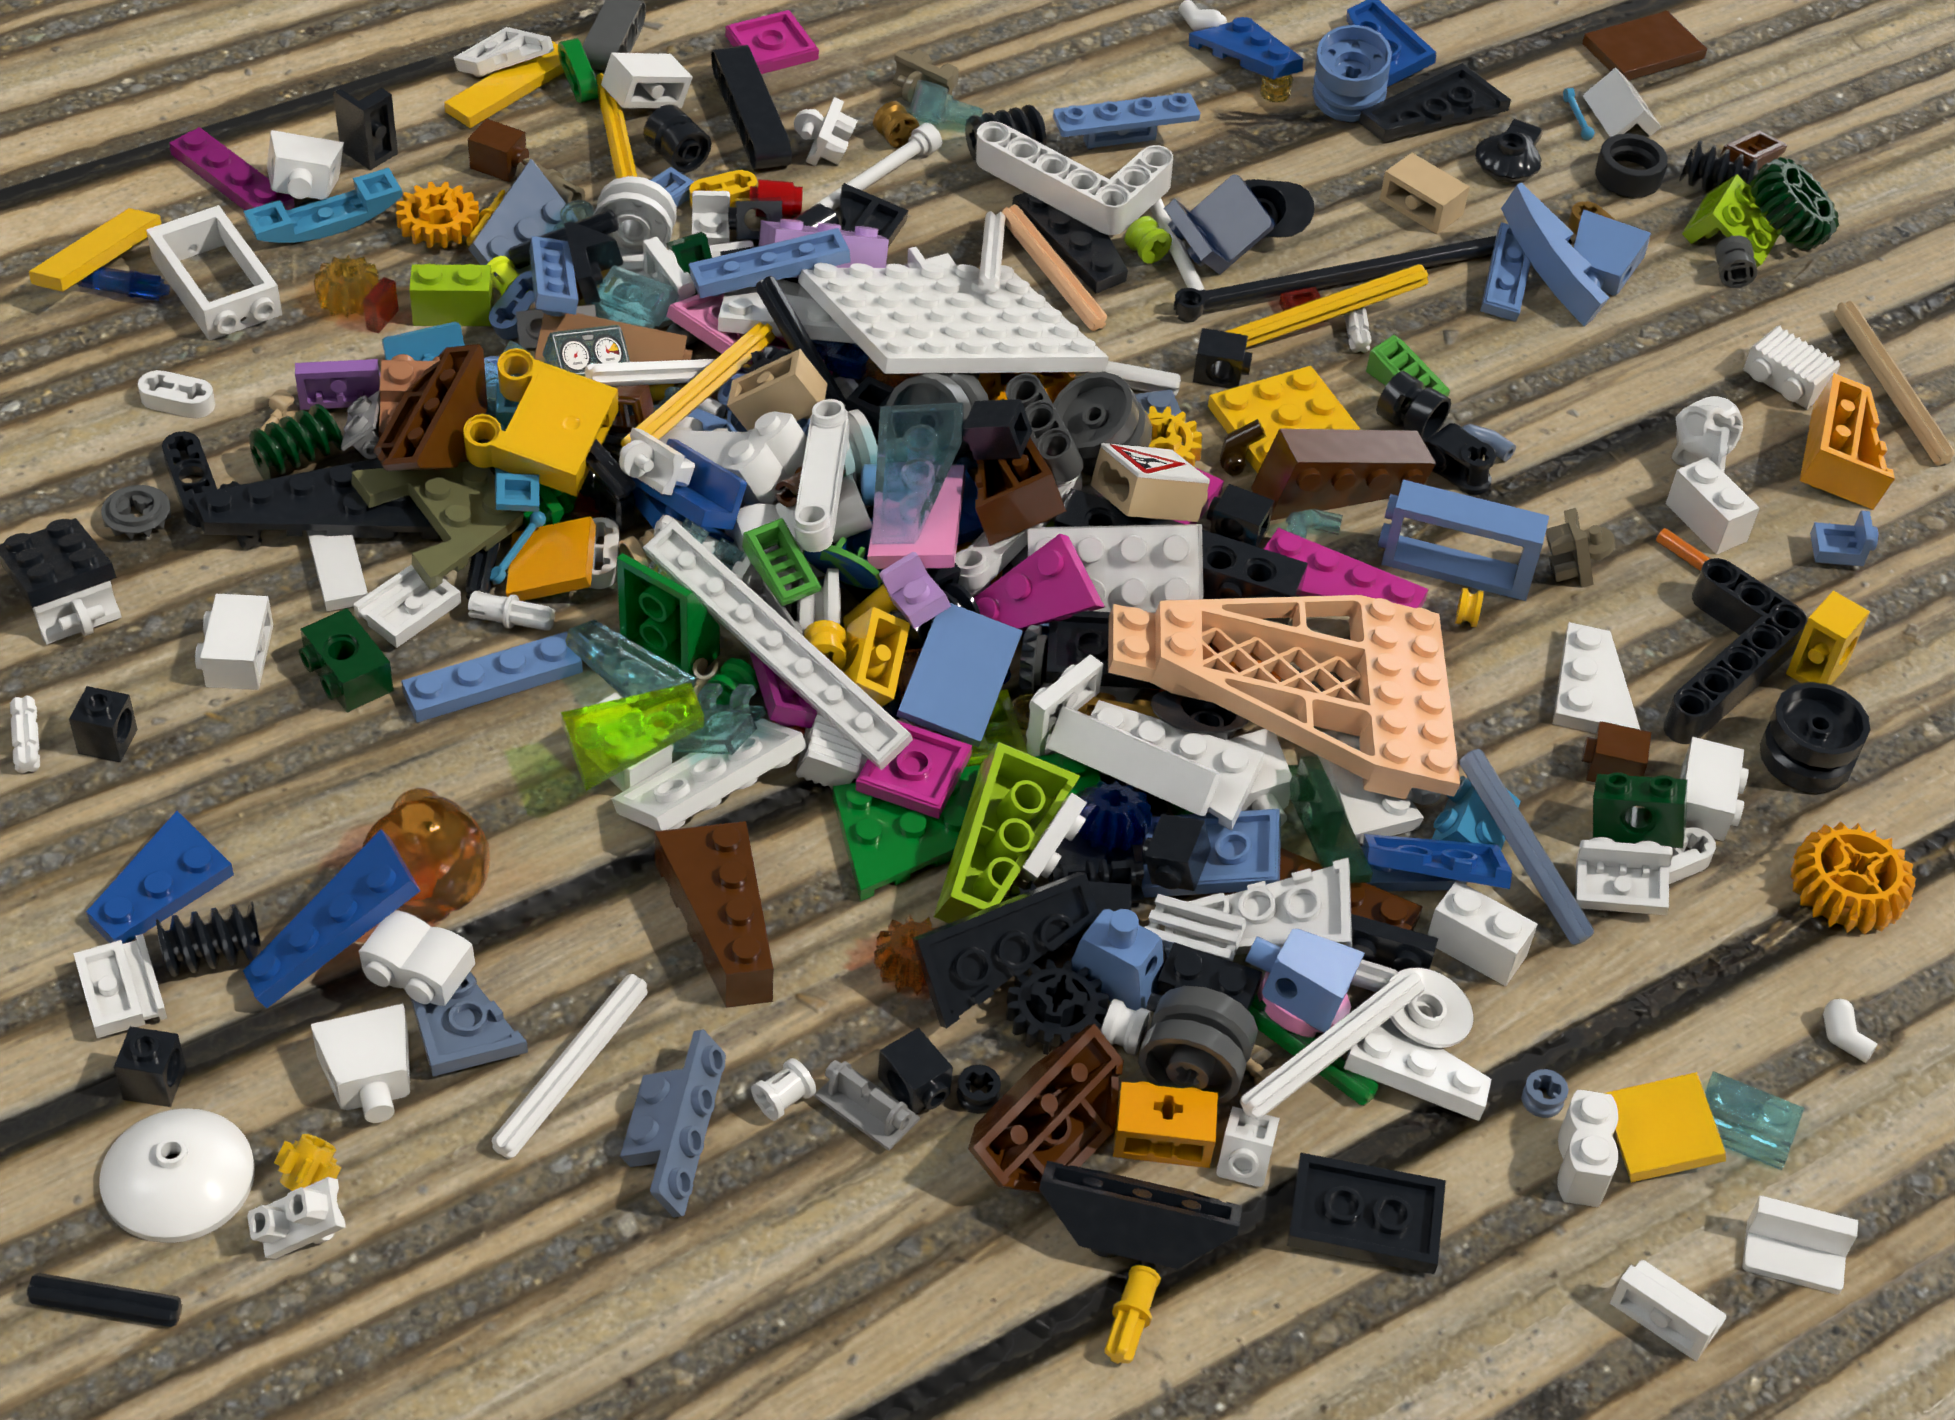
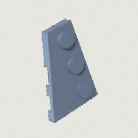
M471 972L468 973L445 1006L432 1003L421 1004L410 997L432 1076L528 1053L527 1041L518 1030L514 1031L504 1019L503 1011L494 1000L490 1001L477 985L476 978Z

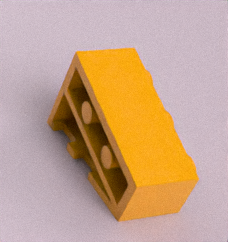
M1833 373L1813 404L1799 481L1874 510L1895 480L1893 469H1887L1884 455L1887 452L1885 441L1879 440L1876 428L1880 422L1870 387Z

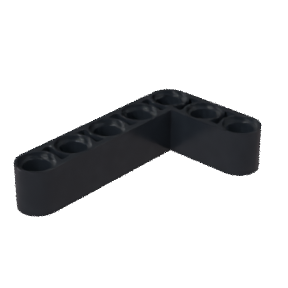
M1713 558L1704 562L1692 593V600L1699 609L1740 636L1675 693L1664 721L1663 729L1671 740L1680 744H1690L1692 737L1701 738L1787 661L1794 654L1807 623V615L1800 607L1725 559Z

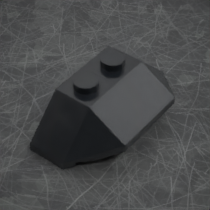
M1047 1161L1039 1187L1040 1192L1078 1246L1088 1248L1094 1254L1102 1257L1113 1258L1123 1256L1139 1260L1144 1266L1153 1269H1164L1166 1267L1179 1269L1237 1236L1243 1207L1239 1204L1224 1203L1219 1199L1182 1189L1089 1168L1064 1166L1061 1163Z

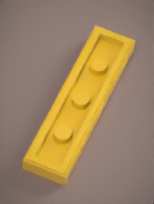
M552 41L554 51L500 69L444 102L445 112L465 126L472 128L564 73L558 55V44Z
M132 208L126 209L29 271L31 284L64 292L148 237L146 229L161 225L160 215Z

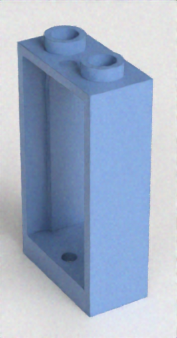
M1403 480L1399 496L1391 494L1384 518L1391 519L1392 523L1383 524L1378 547L1385 548L1381 565L1526 601L1542 549L1549 516ZM1404 517L1521 546L1523 548L1518 565L1401 536L1400 532Z

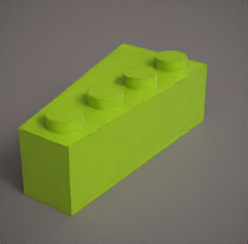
M998 742L980 765L934 918L951 923L999 904L1080 776Z

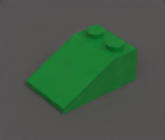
M621 553L617 557L620 647L689 685L697 678L693 672V664L697 659L705 658L709 666L720 655L719 624L693 592Z

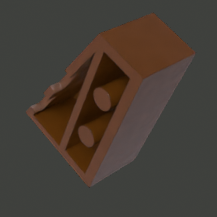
M1031 437L1021 459L976 460L978 474L975 475V484L978 489V499L975 500V509L990 546L1066 512L1053 473Z

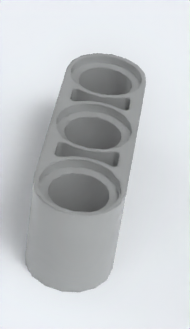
M852 474L842 478L833 543L838 542L842 537L846 539L873 528Z

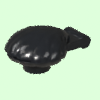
M1514 118L1506 132L1488 137L1477 144L1475 159L1484 173L1498 181L1514 183L1529 180L1542 168V160L1535 146L1541 139L1543 128Z

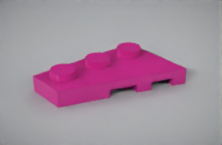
M1058 534L974 597L981 615L1020 629L1023 632L1030 625L1061 621L1083 611H1094L1105 607L1069 536Z

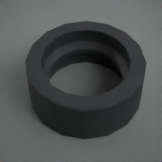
M1632 133L1617 134L1609 137L1602 144L1595 175L1600 184L1615 194L1631 198L1646 197L1655 193L1661 187L1667 168L1668 156L1664 148L1650 138ZM1616 161L1634 162L1645 167L1647 170L1626 168Z

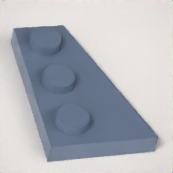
M530 159L468 249L480 265H487L489 261L498 256H506L510 259L509 249L511 247L531 240L532 236L539 237L562 228L564 223L576 222L578 218L535 162Z

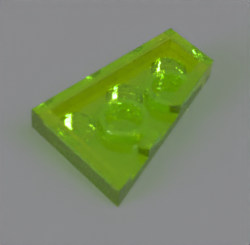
M691 682L561 712L562 726L586 791L704 727V713Z

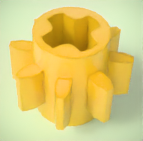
M302 1134L299 1141L295 1140L294 1144L284 1141L274 1161L275 1164L280 1166L278 1171L283 1173L279 1180L280 1183L289 1190L294 1191L300 1187L305 1188L327 1177L336 1179L342 1168L336 1164L337 1159L333 1158L336 1148L329 1142L310 1134Z

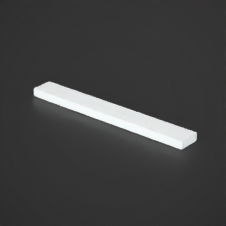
M673 519L643 547L645 554L677 584L693 592L714 618L880 770L885 768L913 741L910 732L676 520Z

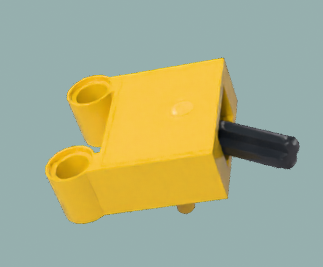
M514 348L503 352L497 362L500 393L504 398L520 403L506 431H502L498 420L491 415L479 414L468 419L464 425L463 433L466 457L469 462L476 467H495L512 474L539 475L540 484L576 497L591 470L616 499H625L630 496L636 487L635 482L621 470L620 465L602 446L618 413V389L536 360L524 349ZM513 374H523L519 377L511 376ZM481 439L491 440V441H489V442H487V443H478V442H477L478 440H481Z

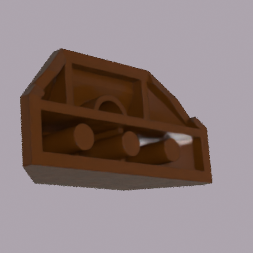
M480 344L446 347L438 356L440 360L427 368L406 390L374 448L375 454L386 471H417L458 467L465 453L463 433L465 423L475 415L485 414L488 409L484 350Z
M1095 1023L1087 1026L1036 1062L975 1124L968 1150L998 1187L1042 1194L1039 1187L1047 1161L1061 1163L1064 1166L1081 1167L1114 1132L1119 1099V1076L1122 1075L1124 1060Z

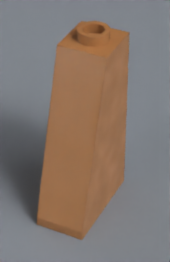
M544 313L534 359L561 368L558 359L559 355L562 369L572 373L585 372L584 370L573 371L569 369L560 357V348L567 339H579L590 350V364H599L593 353L594 340L584 341L581 335L592 333L594 334V340L600 335L608 334L620 342L623 348V358L620 363L627 362V358L628 362L691 360L693 350L685 349L687 336L578 313L576 315L566 313L564 316L559 317ZM620 327V331H621V334H622V338H623L625 350H624V347H623V343H622V339H621V335H620L619 328H618V329L601 330V331L584 332V333L567 334V335H558V336H554V339H553V335Z

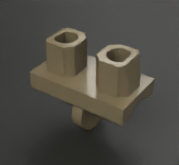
M919 49L912 54L900 50L894 55L897 67L893 84L903 88L902 97L904 100L913 103L919 97H922L945 109L952 103V90L958 84L959 70L957 67L949 63L940 68L931 64L932 59L929 55Z
M1577 509L1565 510V524L1547 528L1545 533L1551 552L1549 562L1556 582L1578 577L1582 588L1594 585L1590 559L1599 561L1614 551V534L1609 529L1598 525H1593L1583 531L1580 529Z

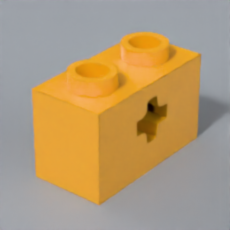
M1121 1081L1116 1113L1113 1157L1210 1168L1216 1142L1218 1093L1203 1091L1195 1087L1174 1088L1156 1086L1144 1081L1135 1083Z

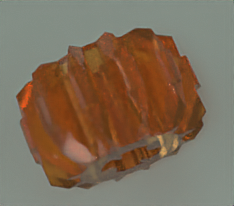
M909 914L905 924L892 919L890 925H888V931H880L876 939L877 949L874 951V964L876 969L880 970V977L883 983L895 982L897 993L905 987H912L918 996L922 986L927 987L912 938L938 928H932L929 917L919 923L915 922Z

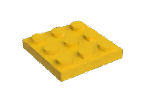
M1311 365L1209 395L1208 408L1228 434L1256 419L1260 421L1266 437L1249 445L1246 459L1257 474L1279 429L1361 430Z

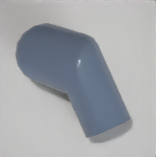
M1473 424L1462 426L1466 432L1491 445L1496 451V456L1505 462L1512 457L1516 450L1515 444L1494 430Z

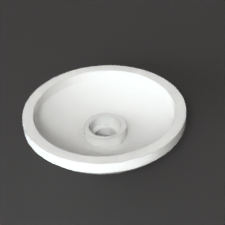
M174 1109L151 1115L132 1125L112 1144L104 1158L100 1171V1192L105 1208L114 1222L122 1229L144 1240L176 1243L199 1238L213 1232L228 1222L245 1203L252 1189L255 1174L252 1150L241 1130L228 1119L218 1114L200 1109ZM179 1154L176 1158L166 1159L169 1155Z

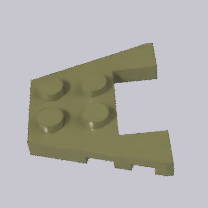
M460 462L458 467L449 469L386 471L384 468L352 472V485L369 508L409 495L444 541L443 543L412 553L411 565L430 590L442 584L443 576L450 571L455 570L458 572L467 566L469 558L481 549L488 551L523 525V511L496 510L495 475L489 468L476 467L470 462Z

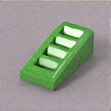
M1391 336L1371 350L1366 372L1385 386L1397 373L1405 371L1422 381L1425 388L1432 387L1443 395L1449 396L1450 389L1397 336Z
M783 518L743 533L742 548L781 606L821 591L819 581ZM778 545L779 549L765 554V549ZM784 556L788 559L773 566L771 564V561ZM790 568H794L796 571L781 578L777 575ZM800 579L805 583L788 591L784 587Z

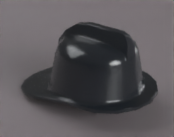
M1261 179L1244 181L1275 223L1273 230L1264 238L1292 237L1302 232L1311 223L1315 213L1314 200L1309 191L1301 185Z
M1161 691L1154 695L1150 704L1153 712L1163 722L1174 728L1186 732L1204 733L1223 740L1233 738L1236 730L1243 728L1249 722V720L1215 703L1173 694L1168 691Z

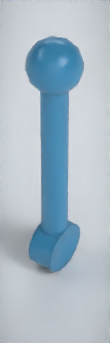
M1565 88L1563 99L1565 102H1569L1582 129L1581 137L1584 140H1591L1595 135L1594 129L1587 125L1575 100L1574 89Z
M539 511L533 512L530 515V523L500 565L492 568L490 581L493 584H499L505 579V571L535 529L545 524L546 516L544 513Z

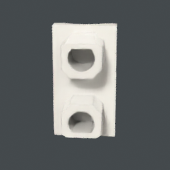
M834 97L826 117H823L816 109H804L796 115L794 127L797 133L805 140L814 139L805 162L816 166L819 158L822 157L839 165L858 121L840 112L844 101Z
M632 428L630 433L631 442L620 450L619 464L621 470L633 478H638L661 494L672 495L675 485L687 487L690 483L695 463L684 458L683 454L644 430Z
M110 581L33 608L46 645L80 632L83 636L91 635L94 633V627L122 617Z
M324 1178L305 1188L300 1187L289 1192L287 1196L266 1206L261 1205L248 1212L250 1237L254 1241L263 1242L265 1258L277 1259L312 1242L315 1244L324 1243L330 1240L335 1232L346 1228L344 1217L337 1204L338 1179Z

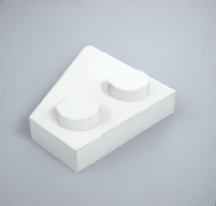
M505 27L453 58L458 71L474 74L475 77H484L494 71L554 51L551 37Z

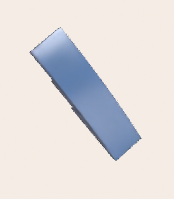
M1519 183L1501 210L1517 242L1534 269L1558 300L1583 326H1586L1593 321L1610 297L1586 275V272L1592 265L1568 243L1574 233L1523 183Z

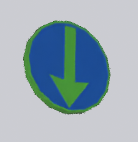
M844 537L840 538L834 546L831 545L823 551L807 552L803 550L802 552L811 565L825 574L827 568H838L839 581L863 589H876L882 583L879 576L880 572L863 559L866 551L865 548L860 547L856 554L842 549L846 542Z

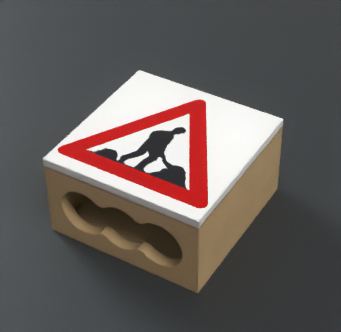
M1101 443L1090 485L1126 516L1198 522L1202 507L1207 501V489L1210 479L1172 449Z

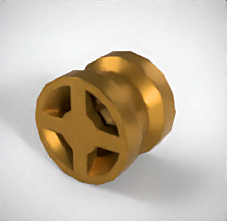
M897 101L884 104L876 112L873 119L875 130L885 136L886 141L894 148H900L907 144L912 131L919 127L917 119L907 113L905 107Z

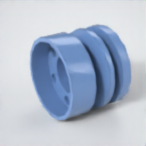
M1339 26L1327 32L1319 41L1312 94L1315 104L1324 114L1335 120L1356 122L1359 121L1362 110L1385 100L1392 51L1389 42L1381 33L1366 26Z

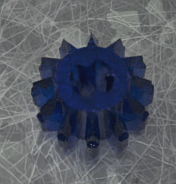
M1099 781L1096 787H1085L1084 793L1080 798L1087 802L1080 815L1086 818L1079 830L1080 838L1090 840L1094 848L1101 845L1105 846L1109 852L1112 848L1116 847L1128 851L1131 844L1141 845L1143 838L1148 833V827H1151L1152 819L1151 805L1147 802V794L1136 792L1135 787L1132 785H1119L1118 781L1110 785Z

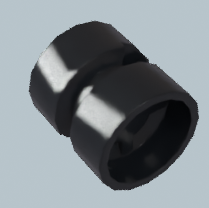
M668 104L661 106L649 116L644 125L643 135L645 141L679 172L687 173L694 171L704 163L711 151L712 142L710 136L676 105Z
M1401 371L1384 388L1378 400L1376 411L1378 415L1396 426L1403 424L1404 430L1418 431L1424 442L1437 433L1444 424L1450 412L1451 399L1432 387L1424 389L1422 381L1405 371Z

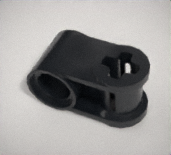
M1449 423L1424 441L1436 462L1432 472L1439 474L1467 494H1483L1490 489L1492 477L1489 471L1496 461V451L1491 445L1477 439L1455 423Z

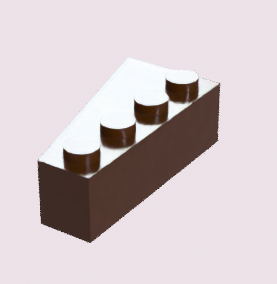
M1279 429L1251 486V490L1253 493L1274 500L1270 520L1272 521L1389 499L1391 494L1399 496L1403 480L1425 485L1436 462L1418 431Z
M746 821L654 831L656 867L670 888V896L676 908H680L685 918L687 930L703 955V962L725 1007L773 1002V964Z

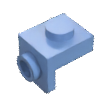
M1861 510L1854 526L1814 522L1810 532L1814 559L1817 563L1864 566L1870 550L1874 551L1878 543V529L1872 525L1870 511Z

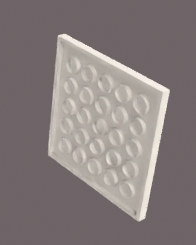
M817 263L814 265V270L802 269L798 277V283L885 374L1106 372L1109 357L1095 345L1096 343L1082 334L1076 325L1071 324L1062 316L1059 310L1053 308L1045 300L1044 296L1039 295L1029 286L1030 284L1014 273L1011 267L1001 265L999 290L995 293H992L989 289L985 292L979 289L980 269L967 264L957 265L956 269H944L934 264H924L922 268H908L900 264H888L886 268H873L866 264L855 263L851 264L850 268H837L831 264Z

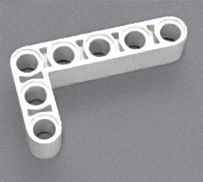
M985 122L977 129L976 163L981 169L1107 235H1116L1124 232L1135 220L1165 195L1171 186L1173 154L1168 148L1153 145L1146 147L1112 178L1108 179L1003 123Z

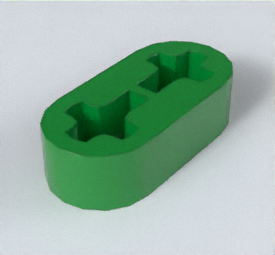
M574 38L558 42L560 63L577 102L583 103L598 99L597 80L580 40Z

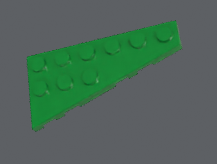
M1060 753L1035 756L1080 776L1067 797L1074 793L1082 800H1086L1100 793L1102 781L1098 770ZM980 765L964 768L939 819L856 791V783L833 786L832 798L860 902L874 896L876 889L891 882L896 886L910 880L911 873L929 865L938 867L951 861Z

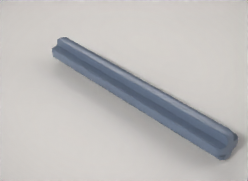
M1475 749L1466 753L1459 760L1461 768L1565 936L1572 945L1585 942L1594 934L1592 925L1484 752L1480 749Z

